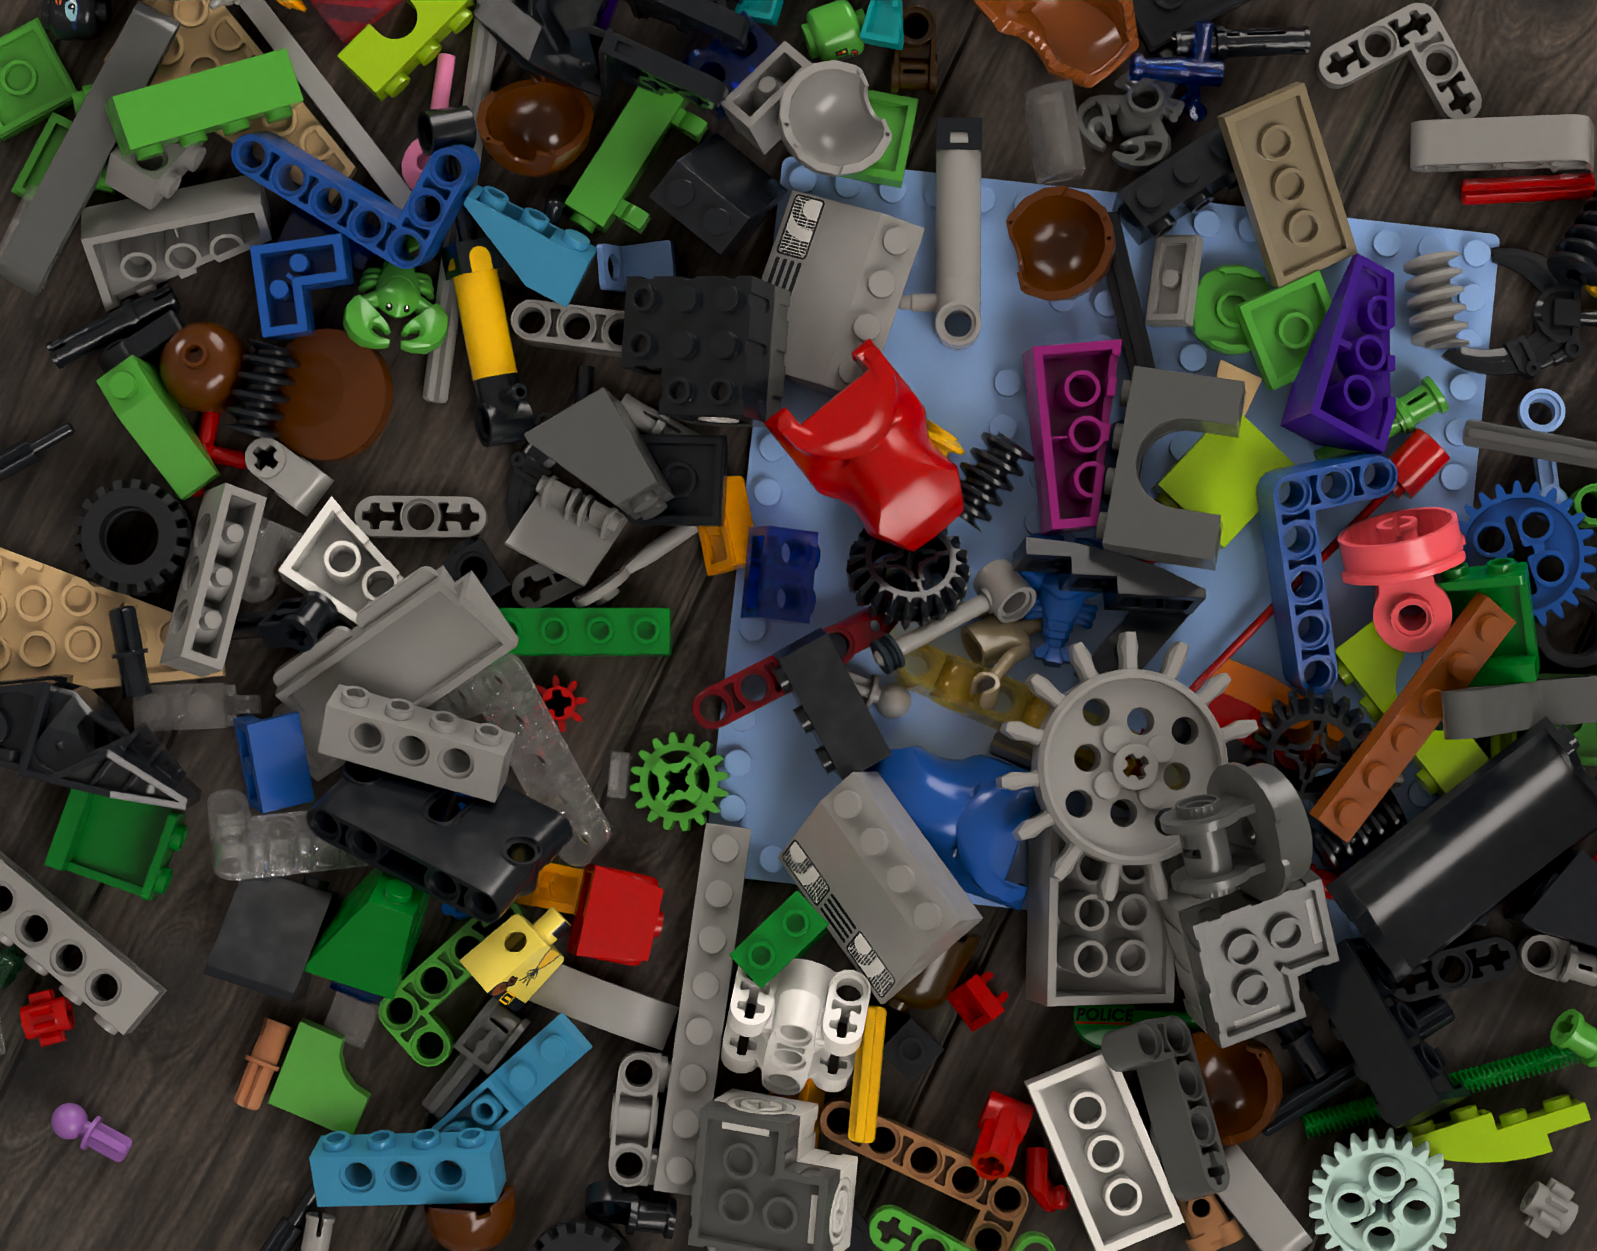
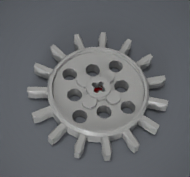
M1136 632L1119 633L1117 643L1118 670L1098 674L1090 652L1082 642H1078L1068 646L1067 651L1070 662L1078 674L1080 683L1070 688L1064 694H1061L1048 679L1037 673L1030 675L1024 681L1030 691L1043 700L1050 710L1043 719L1039 729L1023 722H1003L1001 724L999 732L1012 740L1030 743L1033 745L1031 771L1026 773L1009 772L995 778L996 788L1011 791L1028 786L1034 788L1041 812L1030 819L1022 821L1011 833L1016 841L1034 838L1044 829L1051 826L1066 842L1065 848L1053 861L1048 876L1053 880L1062 881L1068 876L1079 857L1084 854L1102 862L1101 874L1097 883L1098 900H1114L1119 887V875L1122 865H1142L1146 889L1151 900L1160 901L1168 899V886L1163 873L1162 861L1179 853L1183 855V848L1181 847L1179 835L1168 834L1164 836L1157 831L1155 827L1156 815L1162 809L1169 811L1175 808V804L1179 800L1195 795L1207 794L1208 781L1214 770L1228 763L1225 743L1234 739L1246 738L1259 729L1256 720H1236L1220 728L1214 715L1207 707L1214 698L1225 691L1232 679L1226 672L1207 679L1196 693L1177 681L1178 673L1186 660L1187 644L1181 641L1172 643L1165 653L1163 664L1159 673L1138 669ZM1090 699L1097 701L1103 710L1102 720L1096 726L1087 723L1083 717V707ZM1134 709L1142 711L1147 718V727L1141 735L1134 734L1127 724L1128 715ZM1179 718L1187 721L1191 728L1190 739L1185 744L1178 743L1172 735V726ZM1081 745L1089 747L1094 754V764L1086 772L1080 770L1074 761L1075 751ZM1134 759L1137 764L1132 769L1134 775L1126 776L1123 772L1128 766L1126 760ZM1171 763L1177 765L1183 774L1182 783L1175 790L1170 789L1163 779L1164 770ZM1074 790L1080 792L1086 801V808L1083 814L1077 818L1068 813L1065 805L1067 796ZM1117 800L1124 801L1130 809V818L1121 827L1116 825L1110 816L1111 807Z

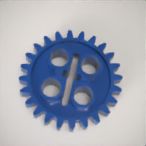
M1515 481L1512 494L1507 495L1501 485L1497 484L1495 488L1496 498L1490 500L1485 494L1480 492L1478 496L1482 507L1477 510L1466 504L1464 509L1470 519L1468 522L1458 520L1460 531L1464 535L1466 542L1462 550L1465 551L1466 555L1464 562L1468 563V567L1485 566L1490 560L1513 556L1515 550L1505 523L1506 518L1512 517L1523 548L1525 550L1533 549L1535 553L1528 557L1537 586L1536 594H1531L1534 617H1537L1543 627L1547 626L1546 613L1550 611L1560 619H1563L1564 613L1561 604L1566 601L1570 605L1577 607L1579 602L1573 591L1575 589L1589 591L1590 586L1581 579L1582 574L1596 573V567L1586 563L1585 558L1596 555L1597 548L1584 546L1583 543L1594 535L1593 529L1579 530L1578 528L1586 518L1585 513L1582 512L1570 516L1568 512L1572 508L1573 500L1569 498L1558 505L1555 502L1557 489L1554 487L1545 497L1540 496L1538 482H1534L1529 493H1523L1520 482ZM1532 515L1545 517L1550 523L1546 535L1536 539L1528 537L1523 531V525L1527 518ZM1494 529L1503 533L1505 543L1501 550L1495 553H1488L1479 547L1480 536L1485 531ZM1545 559H1558L1564 565L1563 575L1555 582L1544 581L1538 576V566Z

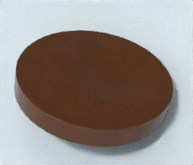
M318 329L314 330V335L297 337L285 347L292 350L291 355L301 362L300 368L285 370L296 380V383L293 386L280 387L291 399L289 403L275 404V407L285 414V418L282 421H270V423L280 432L279 439L295 453L320 461H342L365 451L384 430L393 403L392 379L388 366L377 349L358 346L349 339L346 331Z

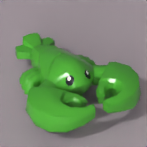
M410 235L405 240V247L410 254V252L419 249L417 239ZM386 260L383 263L382 269L367 268L364 270L363 277L360 279L361 285L358 289L360 292H366L370 289H374V291L363 296H354L345 307L343 326L349 339L363 348H388L390 339L380 337L372 330H378L383 335L391 333L388 323L376 309L379 308L383 313L394 319L404 318L415 312L418 316L410 320L403 327L401 336L407 337L410 334H418L419 336L411 340L400 341V349L416 354H428L438 349L447 337L448 316L441 305L437 303L433 305L427 300H433L435 297L431 277L425 273H415V267L402 269Z

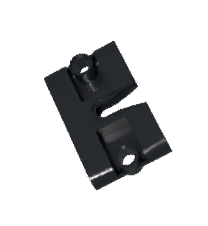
M346 761L343 766L342 778L306 814V821L310 830L321 840L484 923L496 922L518 897L534 892L538 885L539 872L557 856L573 836V828L563 814L506 785L503 786L495 803L475 798L452 820L438 822L447 808L454 791Z

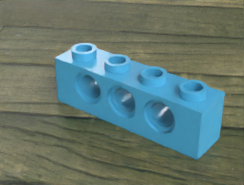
M467 1128L460 1132H439L435 1129H423L415 1133H394L390 1130H379L371 1134L350 1135L345 1131H336L327 1135H321L309 1157L317 1207L497 1203L507 1180L500 1131H484L481 1128ZM446 1160L455 1162L459 1167L448 1164ZM401 1161L410 1163L414 1168L405 1166ZM357 1163H362L369 1169L362 1168Z

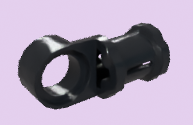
M606 1180L593 1182L586 1188L585 1214L589 1218L600 1222L624 1224L627 1235H633L635 1231L660 1233L664 1239H672L677 1213L676 1198H668L666 1202L639 1199L638 1194L627 1193L624 1186L619 1185L617 1182Z

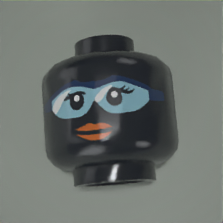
M42 0V19L45 29L52 30L54 36L62 41L94 40L101 35L104 24L111 23V1Z

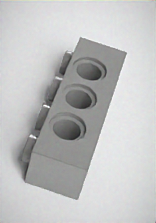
M228 483L204 491L160 664L199 677L223 671L266 497Z
M339 684L325 705L318 753L495 803L507 781L516 734L504 731L494 724H479L458 718L455 714L448 711H433L415 706L405 699H391L369 693L363 687ZM368 723L376 726L379 730L373 729ZM412 736L418 737L423 743L415 740ZM457 749L463 750L468 755L460 753L459 751H457Z

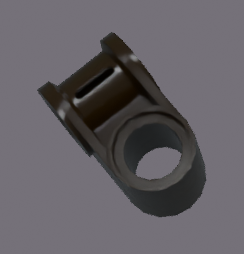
M907 6L903 9V25L910 19H919L925 23L928 32L920 39H911L904 34L903 49H894L891 58V94H898L899 90H927L929 95H936L937 54H935V17L924 6Z

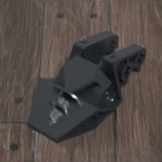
M478 0L474 9V17L525 71L603 99H609L616 80L661 96L664 93L679 94L685 100L695 104L697 109L703 111L705 109L717 110L721 101H726L728 96L727 86L715 77L617 34L614 29L607 28L606 31L596 27L599 20L597 13L607 8L608 0ZM625 0L629 4L635 18L648 20L651 17L674 25L678 31L688 34L689 30L694 31L696 29L715 37L721 46L734 51L737 48L745 51L749 43L747 35L751 28V22L744 16L710 0Z
M60 674L0 681V767L19 771V776L114 799L186 810L199 802L202 790L185 776L187 773L150 730L149 725L143 722L130 734L108 703L90 688L72 683L74 675ZM105 729L119 739L111 742ZM147 739L152 740L151 745L146 741Z

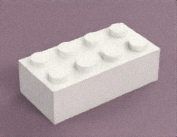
M1102 1049L1024 1081L1094 1251H1118L1185 1223L1122 1072H1115L1107 1065L1102 1055Z

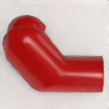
M1043 1147L1026 1148L1025 1185L1029 1193L1044 1211L1054 1213L1056 1209H1067L1070 1205L1069 1189L1063 1185L1054 1186L1048 1177V1149Z

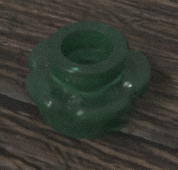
M13 945L6 947L4 950L0 948V987L3 989L14 982L25 964L24 957L17 953L16 947Z

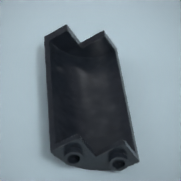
M1544 717L1326 886V889L1342 912L1353 923L1362 935L1361 937L1398 983L1597 830V775L1592 777L1581 765L1576 752L1580 744L1565 725L1562 724L1556 728L1547 717Z

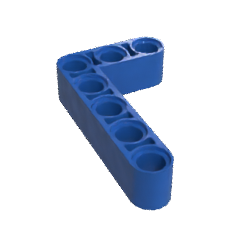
M259 131L243 135L234 142L231 150L232 162L241 173L402 269L417 267L431 261L435 257L480 171V159L471 147L459 144L441 148L435 151L429 158L403 210L273 132ZM255 142H258L265 152L262 164L258 163L252 155V147ZM450 155L455 156L461 164L462 171L458 179L452 177L447 170L446 162ZM293 165L300 168L303 173L304 180L301 187L296 186L291 180L290 171ZM332 188L336 189L342 197V206L339 211L335 210L329 202L328 195ZM429 195L434 196L440 204L441 211L437 218L432 217L426 209V200ZM370 211L374 212L381 221V228L378 234L373 233L367 225V216ZM408 235L416 238L419 243L420 251L417 257L410 255L405 247V240Z
M1356 452L1274 469L1266 472L1257 484L1256 495L1282 672L1285 680L1290 685L1304 691L1310 686L1314 688L1315 695H1322L1328 688L1331 690L1338 679L1315 511L1379 498L1389 494L1397 483L1398 472L1395 464L1384 456ZM1373 464L1375 476L1370 484L1366 485L1364 473L1366 468ZM1327 473H1331L1333 484L1331 489L1323 494L1321 482ZM1284 482H1288L1290 494L1283 503H1280L1278 499L1279 488ZM1295 527L1297 532L1296 540L1291 547L1287 548L1285 545V535L1290 528ZM1301 572L1303 575L1302 586L1293 593L1291 581L1297 573ZM1308 616L1310 621L1309 629L1303 636L1299 637L1298 625L1303 618ZM1314 661L1316 664L1315 674L1310 680L1305 681L1304 671L1309 663Z

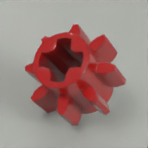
M555 675L552 680L553 687L548 690L539 685L535 687L543 696L541 703L531 705V709L536 711L542 710L546 715L541 721L540 725L545 728L552 720L558 721L560 731L566 732L567 720L573 718L575 721L583 722L582 716L576 712L578 705L588 703V699L584 697L577 698L573 693L579 684L576 680L572 681L565 688L561 686L560 678ZM561 691L564 698L571 699L572 701L571 706L564 708V716L558 717L557 711L548 709V702L555 700V693Z
M54 988L29 994L30 1004L20 1007V1020L26 1038L28 1040L39 1038L41 1047L66 1041L65 1031L75 1028V1017L70 1000L66 996L56 998Z

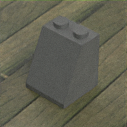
M604 387L524 434L530 444L635 520L640 517L643 520H647L657 516L667 508L665 502L675 497L625 406Z

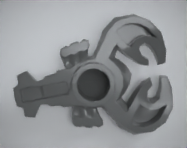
M1165 49L1160 53L1163 65L1148 74L1144 80L1140 78L1135 70L1130 69L1126 74L1121 75L1119 80L1114 82V86L1119 91L1125 93V95L1099 94L1087 97L1077 109L1075 123L1080 137L1091 148L1100 152L1106 150V144L1097 136L1096 132L1101 130L1105 134V140L1111 142L1113 126L1110 115H1117L1118 127L1123 137H1133L1121 143L1119 148L1123 152L1133 151L1135 154H1124L1114 150L1111 158L1120 167L1133 172H1148L1169 158L1171 138L1162 120L1166 119L1171 123L1178 121V116L1181 115L1185 102L1172 98L1174 90L1178 86L1180 77L1192 78L1195 73L1196 66L1190 63V59L1174 61L1172 51L1169 49Z

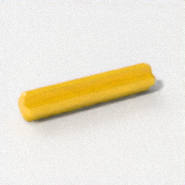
M868 1005L863 1036L855 1053L848 1138L857 1143H872L876 1135L887 1015L886 1008L877 1005Z

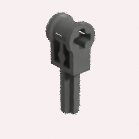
M492 997L453 1045L460 1053L424 1097L422 1105L432 1115L443 1118L481 1070L489 1075L530 1025L531 1021L527 1018L521 1020L500 1003L499 1000Z

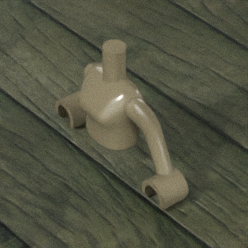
M986 611L977 616L982 620L962 627V643L971 660L979 668L995 664L989 672H979L972 682L970 692L972 695L983 692L979 703L983 709H990L996 705L1000 679L1016 663L1030 655L1029 635L1042 631V619L1026 620L1023 618L1015 622L1002 623L994 613L990 614Z

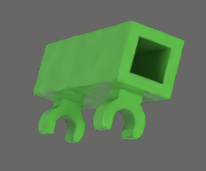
M639 87L636 89L565 201L567 211L572 213L569 220L573 224L590 234L593 233L595 228L606 234L617 218L639 234L643 233L651 220L649 218L650 214L627 201L673 127L697 143H700L708 130V123L685 110L689 101L676 93H664L661 96Z

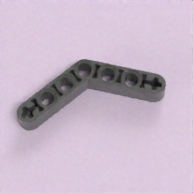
M1597 674L1537 679V682L1485 685L1441 692L1444 739L1481 738L1527 730L1544 717H1547L1554 726L1596 723Z

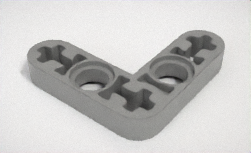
M1416 2L1407 5L1335 43L1323 51L1316 63V74L1320 82L1329 88L1340 89L1407 55L1442 119L1475 118L1481 109L1482 98L1477 86L1437 13L1425 3ZM1410 15H1413L1416 20L1424 18L1427 21V25L1422 30L1424 35H1420L1417 30L1411 31L1401 38L1400 41L1405 46L1400 47L1398 36L1395 32L1408 25L1411 21ZM1390 24H1394L1395 31L1389 26ZM1373 34L1385 37L1389 43L1388 54L1380 58L1369 55L1365 48L1366 38ZM1355 45L1357 58L1366 67L1360 68L1359 60L1350 63L1343 71L1345 77H1341L1337 72L1330 74L1327 71L1331 63L1330 57L1334 56L1338 62L1343 61L1354 52L1349 46ZM1442 53L1449 59L1450 70L1446 75L1435 76L1429 72L1426 66V59L1430 54ZM1454 76H1458L1460 80L1453 86L1456 95L1459 98L1467 96L1470 100V104L1465 108L1467 114H1463L1460 109L1454 111L1450 109L1449 104L1454 100V96L1449 87L1442 93L1438 89L1439 86L1451 81Z

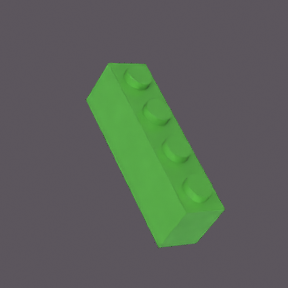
M283 48L112 96L104 106L122 158L136 154L137 160L143 161L165 153L163 146L180 142L181 148H188L204 143L208 140L207 133L222 129L224 135L229 136L250 129L249 121L263 117L266 118L267 124L285 120L293 116L292 109L298 106L304 99L287 49Z

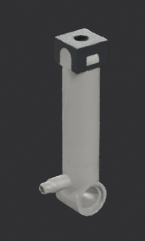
M936 118L935 294L912 293L911 295H902L899 303V309L935 312L936 336L941 344L954 350L966 349L972 345L977 339L981 327L982 118ZM962 314L967 317L971 325L968 334L962 337L950 335L945 329V321L949 316Z

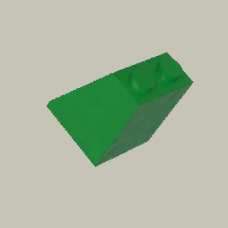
M375 867L333 910L306 964L305 972L393 1000L418 946L430 895Z

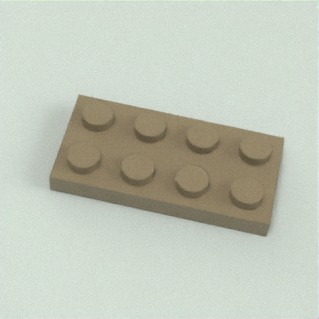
M1294 82L1217 116L1272 287L1281 288L1358 253L1305 83Z

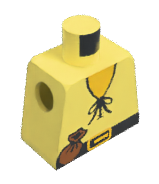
M553 906L534 924L517 913L460 960V963L488 994L517 1013L563 963L564 956L553 943L571 925Z

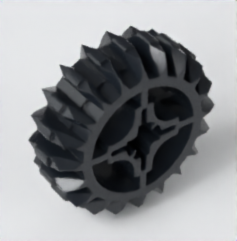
M946 527L917 550L908 551L868 535L865 528H863L862 532L859 533L858 541H854V544L850 547V559L847 560L846 573L849 577V592L856 593L855 600L857 601V606L869 605L868 613L870 618L879 614L883 615L886 627L893 620L901 621L904 631L910 626L911 622H916L920 627L928 625L929 619L944 620L946 612L955 611L958 608L959 601L965 598L968 588L966 583L969 582L971 573L969 570L970 566L967 565V550L959 549L961 544L959 536L947 537L948 530ZM893 553L892 556L883 558V562L874 563L881 556ZM943 578V580L933 588L924 590L923 587L933 584V580Z
M1309 686L1306 689V698L1299 699L1297 693L1291 690L1288 692L1289 704L1285 705L1282 701L1274 698L1271 702L1273 713L1262 711L1259 714V722L1262 726H1258L1259 729L1251 733V738L1256 742L1249 746L1250 756L1256 759L1253 765L1267 763L1277 768L1293 785L1301 801L1303 799L1309 800L1310 808L1312 809L1370 734L1372 726L1370 723H1361L1364 719V713L1360 708L1349 711L1350 699L1346 696L1333 703L1332 690L1328 688L1323 693L1322 698H1315L1314 688ZM1310 720L1309 724L1304 728H1289L1296 723ZM1328 723L1336 726L1346 735L1351 744L1350 748L1340 746L1339 741L1327 735ZM1318 735L1320 747L1314 748L1306 763L1305 750H1309L1312 744H1315ZM1274 749L1284 751L1285 757L1294 759L1298 763L1297 774L1291 772L1280 763ZM1326 768L1335 769L1328 774L1315 777L1316 773Z

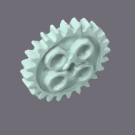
M1372 1128L1369 1129L1368 1141L1362 1142L1355 1133H1352L1350 1138L1351 1147L1349 1149L1336 1142L1334 1144L1336 1159L1325 1154L1322 1155L1321 1167L1323 1170L1313 1171L1312 1182L1315 1186L1309 1187L1308 1199L1314 1202L1309 1206V1216L1318 1219L1315 1222V1233H1328L1325 1237L1326 1249H1331L1340 1245L1339 1251H1434L1432 1244L1443 1249L1447 1247V1237L1444 1233L1455 1234L1456 1221L1452 1218L1460 1216V1204L1455 1202V1200L1459 1199V1186L1451 1184L1454 1181L1453 1169H1442L1444 1165L1442 1153L1430 1158L1428 1157L1430 1152L1428 1141L1421 1143L1415 1148L1412 1146V1133L1408 1132L1402 1141L1399 1142L1395 1141L1393 1128L1388 1129L1385 1139H1378L1376 1132ZM1389 1166L1398 1172L1393 1176L1385 1177L1376 1171L1381 1167ZM1410 1178H1415L1417 1180L1405 1184V1182ZM1346 1193H1355L1362 1197V1199L1355 1203H1349L1340 1197ZM1413 1200H1420L1428 1206L1422 1210H1413L1407 1207L1406 1204ZM1363 1219V1221L1357 1225L1351 1223ZM1383 1226L1392 1232L1385 1236L1374 1235L1370 1230Z

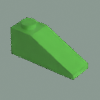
M131 355L96 380L118 419L180 499L185 501L221 475L180 406L169 395L155 365Z

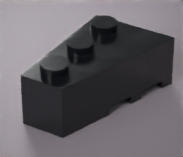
M820 627L772 654L778 666L771 669L784 694L791 690L799 705L793 709V712L804 732L807 734L812 731L820 746L814 751L827 774L834 771L844 780L852 772H861L892 755L832 640L824 629Z

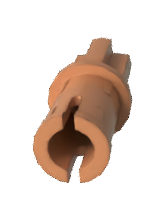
M265 1017L252 1054L245 1057L249 1062L234 1097L236 1104L250 1110H258L260 1108L274 1071L279 1072L281 1068L277 1064L293 1027Z

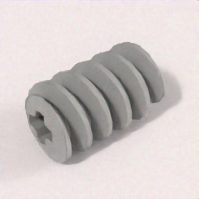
M1444 251L1421 255L1408 261L1403 266V272L1417 276L1405 283V290L1419 294L1407 301V308L1421 312L1409 319V326L1423 330L1411 337V344L1425 349H1448L1470 344L1469 340L1456 338L1457 332L1468 328L1467 322L1454 320L1455 314L1466 310V304L1452 302L1453 296L1465 291L1464 286L1450 283L1451 278L1463 273L1462 268L1449 266L1448 261L1461 255L1458 251Z

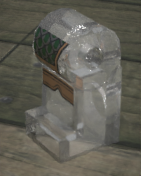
M262 517L241 597L243 600L263 604L275 598L280 587L278 569L285 561L289 549L293 550L304 535L303 533Z

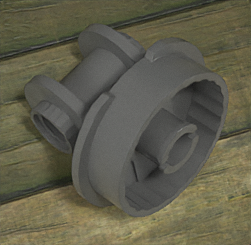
M1232 762L1219 766L1210 776L1207 794L1195 795L1179 800V802H1176L1175 808L1165 812L1160 817L1162 831L1167 834L1179 835L1181 847L1183 848L1185 866L1176 870L1171 875L1172 888L1179 893L1192 894L1196 899L1223 897L1235 891L1236 886H1239L1249 896L1257 900L1268 901L1282 895L1289 883L1304 877L1311 865L1313 854L1312 834L1302 801L1286 776L1277 768L1267 763H1257L1247 767L1243 764Z

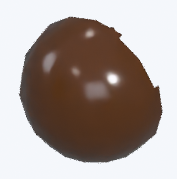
M533 75V79L510 83L496 92L491 90L479 105L476 124L484 148L494 161L507 170L522 176L541 177L566 169L588 146L594 112L589 98L581 90L539 75Z
M1067 185L1046 187L1025 197L1008 215L1006 225L1019 262L1017 276L1020 290L1025 294L1050 302L1074 300L1093 290L1109 272L1116 249L1114 228L1106 208L1090 194L1068 188Z
M1205 1031L1193 1033L1191 1035L1222 1145L1234 1146L1255 1138L1274 1120L1282 1101V1074L1271 1049L1253 1038L1221 1049Z

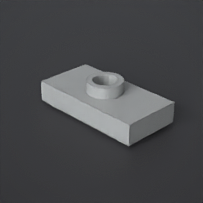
M1197 234L1163 235L1155 239L1145 324L1150 327H1193L1204 240Z

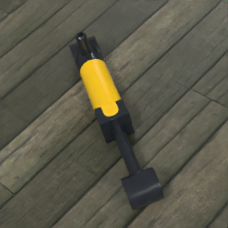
M467 105L424 110L418 114L417 135L420 147L426 156H431L435 151L452 145L463 144L472 149L475 147L476 124L473 114ZM450 155L447 159L446 167L449 174L458 179L462 171L461 164L455 156ZM462 205L455 218L459 242L440 249L446 281L453 280L477 400L474 411L476 433L480 443L487 448L527 441L524 434L534 428V420L531 407L526 399L528 389L525 385L519 383L497 271L504 267L502 256L489 237L477 239L473 217L466 207Z

